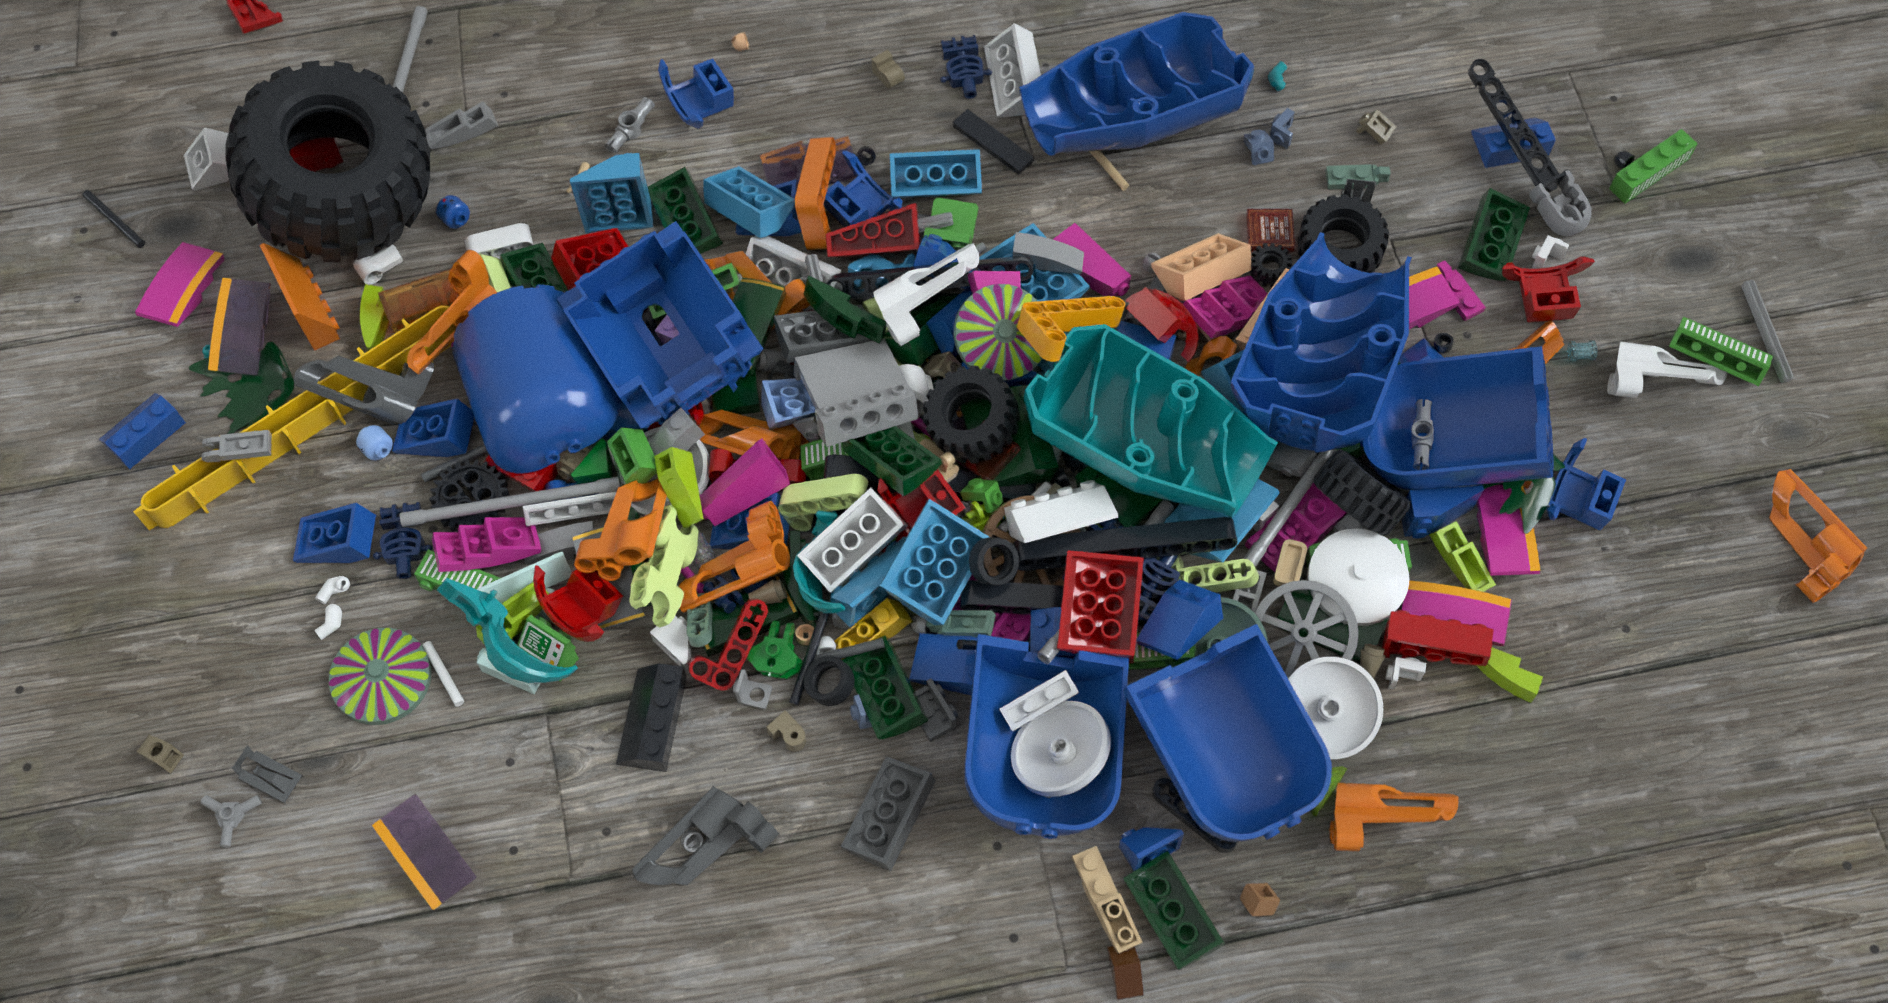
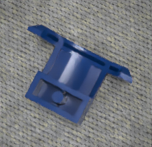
M713 58L694 65V78L674 86L669 76L668 66L663 59L660 60L658 72L664 90L674 109L686 124L696 129L702 128V118L734 106L733 87Z
M848 151L842 152L845 161L856 178L845 187L837 181L828 188L824 206L844 227L877 217L887 209L893 211L902 208V200L900 198H892V196L886 193L866 172L855 154Z
M1583 438L1574 443L1563 461L1565 468L1560 469L1557 473L1555 490L1546 510L1549 519L1552 521L1561 512L1597 530H1601L1612 519L1626 479L1604 469L1597 477H1594L1573 467L1586 444L1587 438Z

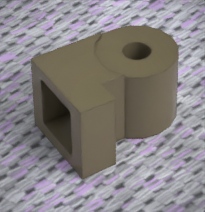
M888 50L872 58V72L887 88L890 89L905 80L901 67L896 64Z
M786 710L766 727L768 735L773 740L780 736L789 751L797 752L805 747L806 736L804 729Z
M148 735L137 750V753L170 774L184 756L173 745L152 735Z

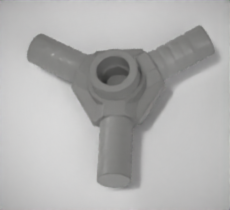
M208 795L202 798L201 804L215 812L214 815L220 828H222L220 847H231L233 829L241 822L245 812L262 804L258 795L243 803L223 802L221 804Z

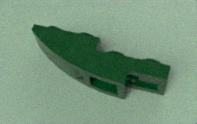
M810 275L807 277L803 295L824 320L853 339L860 334L880 344L884 339L887 327L885 320L849 303L850 295Z
M800 530L790 531V564L788 569L783 571L786 587L802 621L815 628V621L818 619L819 611L803 599L793 570L795 556L806 545V539H801Z

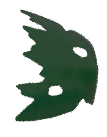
M272 341L268 342L264 349L261 350L259 358H256L246 350L219 354L218 371L208 370L209 357L189 366V370L212 378L203 387L201 397L221 390H229L226 397L231 398V401L217 416H227L229 419H234L228 434H233L249 423L248 428L267 416L269 412L265 406L268 405L273 411L278 409L294 390V379L283 353ZM235 354H236V356H237L236 358H233V359H230V360H226V361L222 360V359H224V358H226V357H229V356H232V355H235ZM283 372L287 376L285 379L282 377ZM241 373L242 377L239 381L229 382L227 379L231 374ZM280 389L281 394L275 399L268 401V396L274 390Z
M1553 453L1554 470L1559 471L1565 468V464ZM1554 477L1502 482L1503 489L1511 488L1512 493L1501 507L1499 513L1506 512L1511 514L1517 509L1522 508L1523 530L1525 534H1528L1538 523L1551 500L1556 486ZM1525 481H1532L1533 487L1531 491L1525 494L1521 490L1522 485ZM1499 483L1481 484L1479 486L1483 485V488L1486 489Z

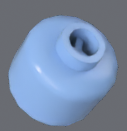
M377 425L363 428L356 440L358 449L368 459L374 461L386 457L393 445L391 437Z

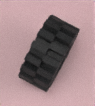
M1264 243L1262 248L1259 245L1256 247V251L1252 252V270L1249 273H1251L1253 279L1256 278L1258 284L1262 281V286L1266 287L1267 283L1270 284V287H1273L1286 268L1291 269L1292 267L1291 254H1288L1286 248L1282 251V245L1280 244L1278 247H1274L1275 243H1271L1270 247H1268L1267 243ZM1266 260L1275 261L1279 268L1276 270L1266 269L1262 266V262Z

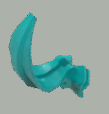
M836 510L816 512L817 521L812 531V534L816 537L813 540L839 517ZM807 543L796 554L793 563L795 580L798 583L803 599L814 609L823 613L835 614L844 611L845 607L841 603H831L823 600L822 583L797 556L810 544Z
M446 578L437 589L449 602L459 607L466 614V620L472 626L476 624L482 626L483 641L488 660L496 670L511 679L526 683L555 682L569 677L578 669L576 665L572 667H557L545 663L517 646L509 638L504 628V618L507 616L508 611L495 598L498 593L497 590H491L489 594Z

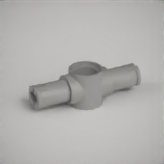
M643 97L634 110L624 111L619 115V125L615 128L613 136L605 143L608 151L616 154L624 142L634 140L640 136V126L644 123V118L655 107L652 100Z
M1423 399L1416 401V419L1413 421L1411 428L1412 448L1414 449L1413 468L1416 470H1420V463L1423 466L1422 470L1429 469V450L1432 449L1434 441L1433 421L1431 420L1432 402L1426 399L1424 407L1422 404ZM1426 433L1428 435L1422 437L1418 436L1417 434Z

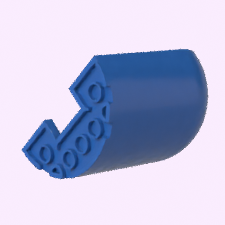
M537 285L536 288L525 289L523 286H517L495 293L474 306L468 312L469 316L463 323H459L454 333L453 358L486 450L497 466L512 473L538 471L560 460V453L568 450L570 453H576L595 443L613 426L621 407V399L557 300L564 292L555 290L554 286Z
M1542 346L1411 361L1397 365L1374 428L1370 435L1360 442V446L1364 447L1367 459L1374 471L1389 484L1406 490L1449 488L1552 478L1554 470L1553 436ZM1423 399V407L1425 406V399L1432 402L1431 420L1433 421L1434 441L1432 449L1429 450V469L1422 470V463H1420V470L1413 468L1414 449L1412 448L1411 428L1413 421L1416 419V401ZM1419 433V434H1417V435L1423 437V436H1426V435H1428V434H1426V433Z
M1257 624L1215 643L1203 654L1173 668L1169 665L1126 686L1123 690L1189 814L1196 824L1208 834L1231 842L1250 841L1263 835L1268 840L1280 833L1279 827L1286 824L1289 829L1302 822L1300 816L1317 806L1326 795L1332 776L1331 759L1328 749Z
M978 634L964 766L965 784L972 802L989 820L1020 835H1036L1047 839H1055L1057 836L1080 833L1098 825L1113 811L1121 790L1127 699L1123 690L1128 684L1129 658L1079 650L1073 659L1055 656L1049 664H1045L1037 657L1038 653L1028 652L1029 642ZM1066 670L1079 692L1066 701L1085 703L1093 707L1102 716L1110 731L1111 747L1105 765L1090 783L1073 793L1046 798L1027 789L1016 776L1011 763V750L1020 728L1012 732L1000 708Z

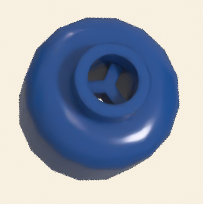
M449 195L438 202L436 214L447 227L456 229L462 227L468 221L470 210L459 197Z

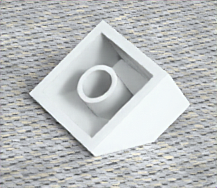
M204 128L184 154L192 190L203 189L229 180L225 159V143L228 133Z

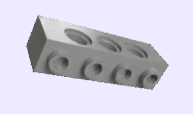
M907 383L896 384L881 391H873L861 397L850 398L847 401L827 405L824 408L815 410L818 435L826 447L918 419L916 395Z

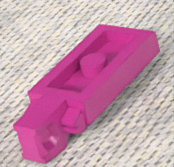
M1446 261L1438 263L1437 267L1460 302V305L1455 307V310L1461 318L1466 321L1484 312L1486 307L1456 269L1452 271V268Z

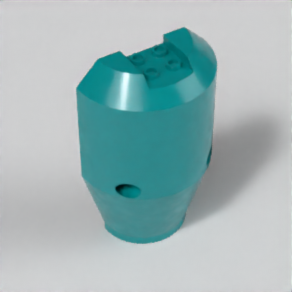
M1106 324L1073 327L1067 334L1061 359L1054 363L1053 370L1048 369L1044 376L1037 374L1024 393V401L1032 433L1135 493L1222 513L1231 519L1245 502L1278 444L1277 441L1268 437L1205 379Z

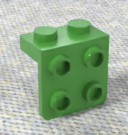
M935 198L931 216L951 212L953 225L937 229L925 227L924 236H929V234L938 235L956 250L972 244L978 214L977 204Z

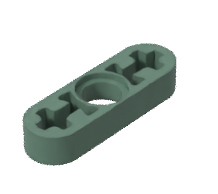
M711 601L694 609H687V636L693 647L705 646L712 639Z

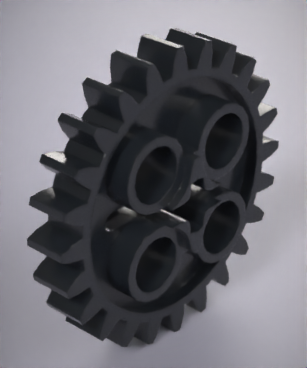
M466 459L464 466L456 462L455 469L447 466L449 473H439L442 480L433 481L437 488L430 489L433 496L429 500L432 504L431 509L471 502L463 489L458 485V482L464 484L475 501H482L486 496H491L489 499L506 497L510 493L508 488H506L508 484L502 472H498L496 466L490 468L487 461L481 466L478 459L471 465L469 460ZM473 479H478L474 483H469ZM457 492L455 496L449 497L451 493ZM501 509L438 521H441L443 527L449 525L451 531L454 532L457 527L459 528V525H484L485 517H499L498 512L505 513L506 511Z

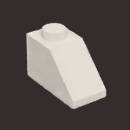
M675 616L669 625L660 628L656 626L650 634L653 642L678 666L684 667L685 672L688 673L692 645L687 636V621L682 616L679 618Z

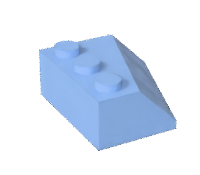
M796 378L762 380L761 406L769 430L794 424L795 420L808 417L816 418V409L802 380L797 381Z

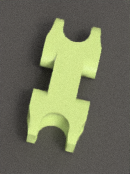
M671 505L664 507L653 556L649 558L648 562L641 564L634 573L629 600L631 606L636 610L647 606L651 601L654 610L652 621L658 628L669 625L681 607L684 592L677 586L681 569L688 567L694 560L698 547V528L693 524L678 530L676 526L677 511Z

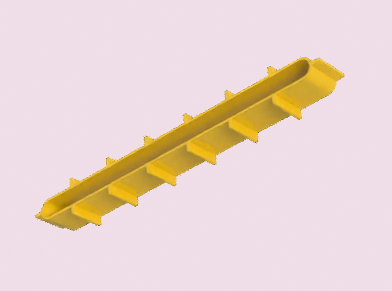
M438 306L411 324L402 319L401 321L405 328L365 353L358 347L357 350L360 356L354 359V361L400 375L404 363H407L410 349L429 331L449 306ZM452 324L429 348L425 347L426 354L429 356L457 327ZM450 343L443 351H445V350H447L448 348H450V347H451V343ZM336 372L317 382L322 386L360 401L363 400L365 392L369 387ZM308 390L274 411L267 405L265 407L269 414L240 433L269 430L272 434L271 456L221 460L212 463L203 461L201 457L182 470L173 465L172 468L176 474L147 491L141 498V506L133 512L148 530L156 526L161 528L172 527L200 508L207 514L209 511L206 504L246 478L254 484L255 480L252 477L254 473L293 448L300 454L301 451L298 445L338 419L344 425L347 424L343 416L352 411L353 408Z

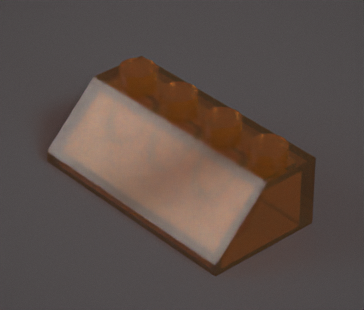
M451 269L378 293L394 334L405 328L401 321L402 319L411 324L438 306L446 305L450 307L460 294L450 287L451 283L448 276Z

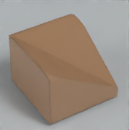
M1268 883L1246 884L1240 896L1241 902L1252 916L1273 915L1280 903V899Z

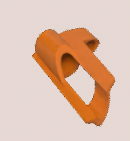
M658 478L648 483H638L635 480L618 487L600 538L582 540L579 544L574 562L577 570L584 573H591L597 570L602 579L615 581L620 578L621 571L625 565H636L643 562L646 558L653 556L667 497ZM656 495L652 512L636 520H627L632 501H643Z
M772 501L750 509L749 516L746 517L749 533L747 535L748 541L701 565L698 574L685 579L679 584L678 587L684 592L681 607L679 608L683 613L687 612V609H694L730 592L743 589L788 569L790 554L784 543V531L778 509ZM736 567L740 579L698 597L696 588L699 583Z

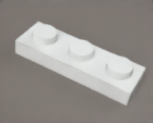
M1065 670L1000 708V711L1013 732L1079 692Z

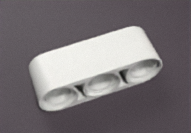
M525 223L473 234L465 239L466 251L474 250L478 254L499 259L500 254L533 245L530 228Z

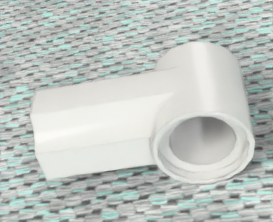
M392 244L372 256L356 259L353 267L365 284L373 285L382 278L384 272L402 263L403 259Z

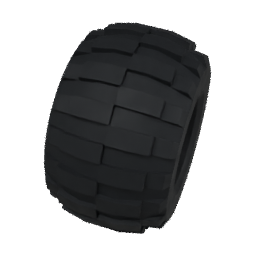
M318 60L302 63V69L294 71L290 66L271 73L270 82L263 80L247 92L244 106H237L229 126V133L225 143V159L231 192L237 200V206L251 226L257 224L258 231L265 240L275 247L277 245L281 247L287 245L291 255L303 259H310L312 254L320 255L323 257V262H340V256L352 254L354 259L357 260L373 255L374 247L379 246L383 248L386 246L388 248L400 239L405 226L408 228L412 226L428 194L430 183V147L420 117L416 110L411 111L408 98L397 87L394 88L390 84L386 85L382 76L365 68L359 73L353 70V65L350 63L334 61V66H320ZM319 138L345 139L369 150L365 160L360 165L349 171L336 174H322L307 170L298 165L289 153L295 146Z

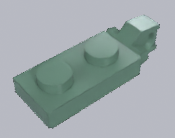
M1371 164L1326 166L1325 170L1329 190L1344 189L1347 179L1375 181L1376 185H1378L1379 182H1388L1391 175L1390 167H1377V165Z
M952 610L944 625H933L927 621L926 626L931 632L941 635L977 637L978 634L991 636L996 615L990 610Z

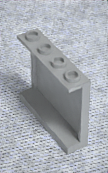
M885 339L880 344L870 341L794 358V376L797 381H803L816 410L827 405L847 401L850 398L861 397L873 391H881L896 384L907 383Z

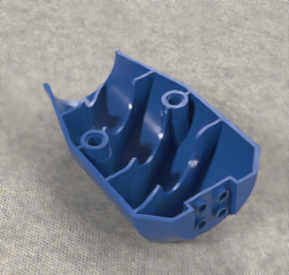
M1181 12L1090 45L1030 83L1020 86L1019 90L1031 130L1041 148L1048 155L1053 156L1065 152L1140 148L1148 143L1159 141L1239 110L1252 80L1254 65L1244 53L1236 55L1234 51L1228 48L1223 39V28L1213 16Z
M1320 232L1317 240L1268 293L1232 377V393L1248 419L1268 437L1292 447L1315 451V453L1349 447L1366 439L1374 428L1409 335V265L1412 257L1407 256L1405 263L1400 268L1389 273L1358 271L1343 264L1333 256L1326 246L1324 233Z

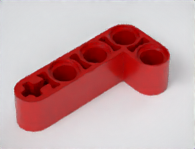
M714 449L710 452L708 476L711 483L715 482L737 461L734 460L730 451ZM778 459L787 471L790 484L806 482V474L802 470L801 460Z
M751 598L746 601L717 662L701 655L692 657L688 663V671L691 676L718 690L730 689L767 616V605L757 598ZM759 603V609L762 611L760 614L756 613L752 620L757 622L754 626L743 619L745 616L750 619L752 611L749 610L750 606H756ZM742 626H749L751 629V635L747 639H740L738 636V630ZM731 649H738L740 651V658L735 662H730L727 659V653ZM697 661H704L707 665L705 672L702 674L693 672V665ZM727 672L729 674V681L723 685L716 682L718 673Z

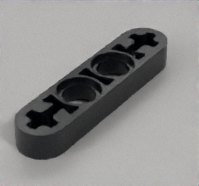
M1161 778L1155 782L1152 795L1160 805L1218 851L1229 853L1235 849L1237 842L1229 841L1231 845L1229 843L1221 844V839L1212 837L1201 829L1189 813L1180 812L1177 808V804L1182 801L1180 795L1176 797L1172 805L1170 804L1172 797L1166 793L1163 796L1159 794V787L1165 788L1166 786L1169 787L1168 793L1173 798L1176 793L1178 794L1170 779Z

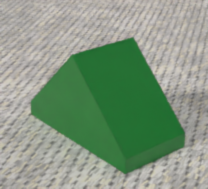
M602 438L571 473L576 484L590 483L613 477L612 460L608 445Z

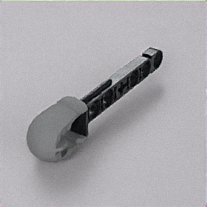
M1484 59L1474 60L1468 69V75L1474 86H1478L1479 94L1535 185L1529 196L1533 203L1538 204L1537 209L1548 227L1558 235L1572 236L1583 231L1591 219V206L1580 186L1574 183L1575 178L1569 170L1559 174L1501 81L1495 77L1496 73L1488 61ZM1474 67H1483L1485 70V74H1476L1474 72ZM1485 85H1494L1496 93L1487 92ZM1497 103L1506 104L1508 111H1499ZM1511 123H1512L1513 125L1517 124L1518 127H1517V129H1516L1515 127H1512V128H1511L1509 125H1510ZM1520 141H1529L1531 148L1523 149L1520 146ZM1539 159L1543 167L1535 168L1531 160ZM1559 186L1562 194L1552 200L1548 192L1557 189Z

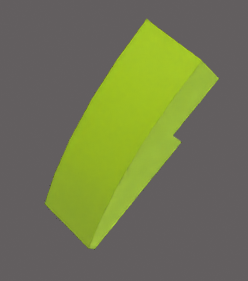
M365 284L360 304V326L366 348L369 351L383 342L390 318L385 310L388 297L384 288Z
M1457 521L1449 523L1429 534L1439 553L1465 588L1484 592L1496 585L1473 542L1467 541Z
M533 582L502 603L508 611L507 616L504 618V628L509 638L512 639L524 628L526 620L530 615L536 617L543 610L537 600ZM481 625L476 626L477 637L484 644L483 628Z
M1493 647L1487 665L1477 666L1501 688L1530 703L1538 694L1543 676L1519 668L1521 658Z

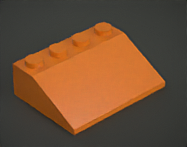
M265 243L261 244L260 247L314 351L339 340L340 337L336 330L340 329L334 316L329 317L328 313L331 312V309L326 299H320L319 296L323 293L317 282L312 283L311 278H314V275L309 265L303 266L300 258Z

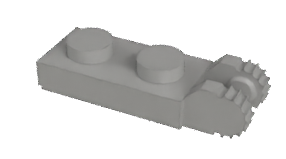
M269 430L205 438L202 440V447L219 450L202 453V460L212 463L221 460L271 456L272 434Z

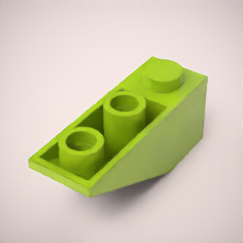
M670 447L655 455L658 479L671 505L677 511V516L683 528L703 520L692 452Z

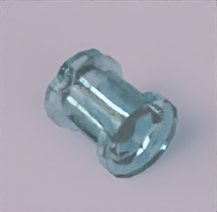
M1589 340L1586 343L1570 341L1567 347L1569 361L1576 362L1577 359L1596 360L1597 344L1595 340Z

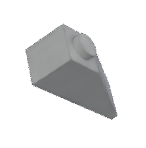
M680 408L661 425L649 445L654 455L670 447L687 451L705 433ZM657 473L649 480L650 482L657 477Z

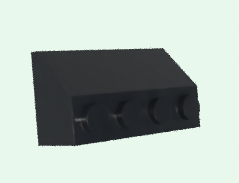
M658 663L637 669L616 765L667 772L687 680L684 667Z

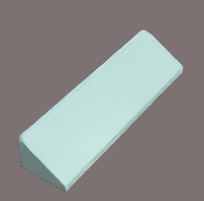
M559 552L477 590L489 594L491 590H497L498 593L495 598L502 604L533 582L535 565H538L545 572V589L570 578L572 572L563 552Z

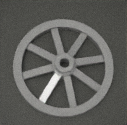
M1308 580L1283 584L1271 591L1261 601L1255 612L1261 622L1264 621L1291 632L1290 635L1270 643L1269 646L1272 651L1294 641L1296 642L1284 672L1287 678L1294 672L1303 646H1306L1312 660L1319 658L1313 645L1314 641L1344 652L1342 658L1350 661L1355 654L1359 633L1355 614L1346 599L1336 590L1325 584ZM1292 591H1317L1305 620L1301 618L1291 595ZM1324 594L1332 598L1343 610V613L1312 624ZM1281 596H1284L1295 621L1294 625L1265 614L1272 603ZM1347 619L1349 626L1348 645L1317 634V631ZM1302 628L1308 630V635L1304 638L1299 635V631Z

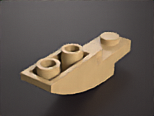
M1097 846L1072 856L1082 879V886L1116 952L1119 954L1143 943L1121 894L1117 892Z

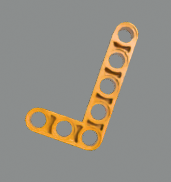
M1115 296L1026 302L1022 306L1017 328L1040 357L1046 361L1057 362L1061 359L1067 338L1064 332L1070 331L1073 327L1106 324L1111 328L1118 327L1125 308V302Z

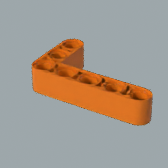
M834 137L810 139L795 195L796 213L807 250L827 249L826 234L831 231L824 208V200L836 156Z

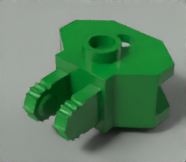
M772 621L768 637L765 636L763 642L750 649L747 659L763 676L788 680L799 673L803 663L794 652L795 646L792 644L795 626L794 623H787L783 639L778 638L780 623L779 621Z

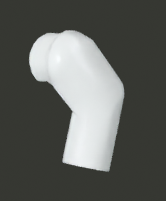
M338 576L326 580L315 599L322 604H326L332 594L344 592L349 588V579L344 576Z
M330 604L326 607L325 623L314 630L321 640L341 626L342 610L336 604Z

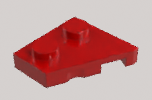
M226 0L227 6L243 34L283 22L281 13L272 12L268 9V5L261 1Z

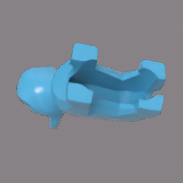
M911 253L905 258L903 263L894 264L879 255L871 254L851 263L848 266V272L912 267L915 255ZM885 277L877 278V283L881 287L889 283ZM854 280V286L858 288L863 280Z

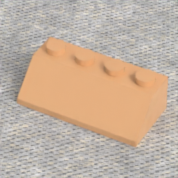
M1218 233L1152 262L1151 267L1168 294L1181 301H1186L1203 293L1205 290L1220 286L1224 280L1238 278L1242 274L1251 271V245Z

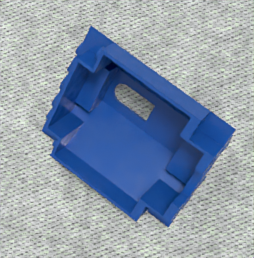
M677 221L659 233L653 231L642 236L632 246L622 249L612 259L602 262L595 270L582 275L578 281L574 282L576 285L574 288L557 298L564 309V313L641 429L648 428L654 422L662 425L680 408L693 419L688 410L726 385H729L731 390L735 392L738 387L736 381L740 376L745 377L752 366L750 360L759 355L763 350V347L748 327L743 316ZM651 305L661 306L680 333L661 347L642 319L644 310Z

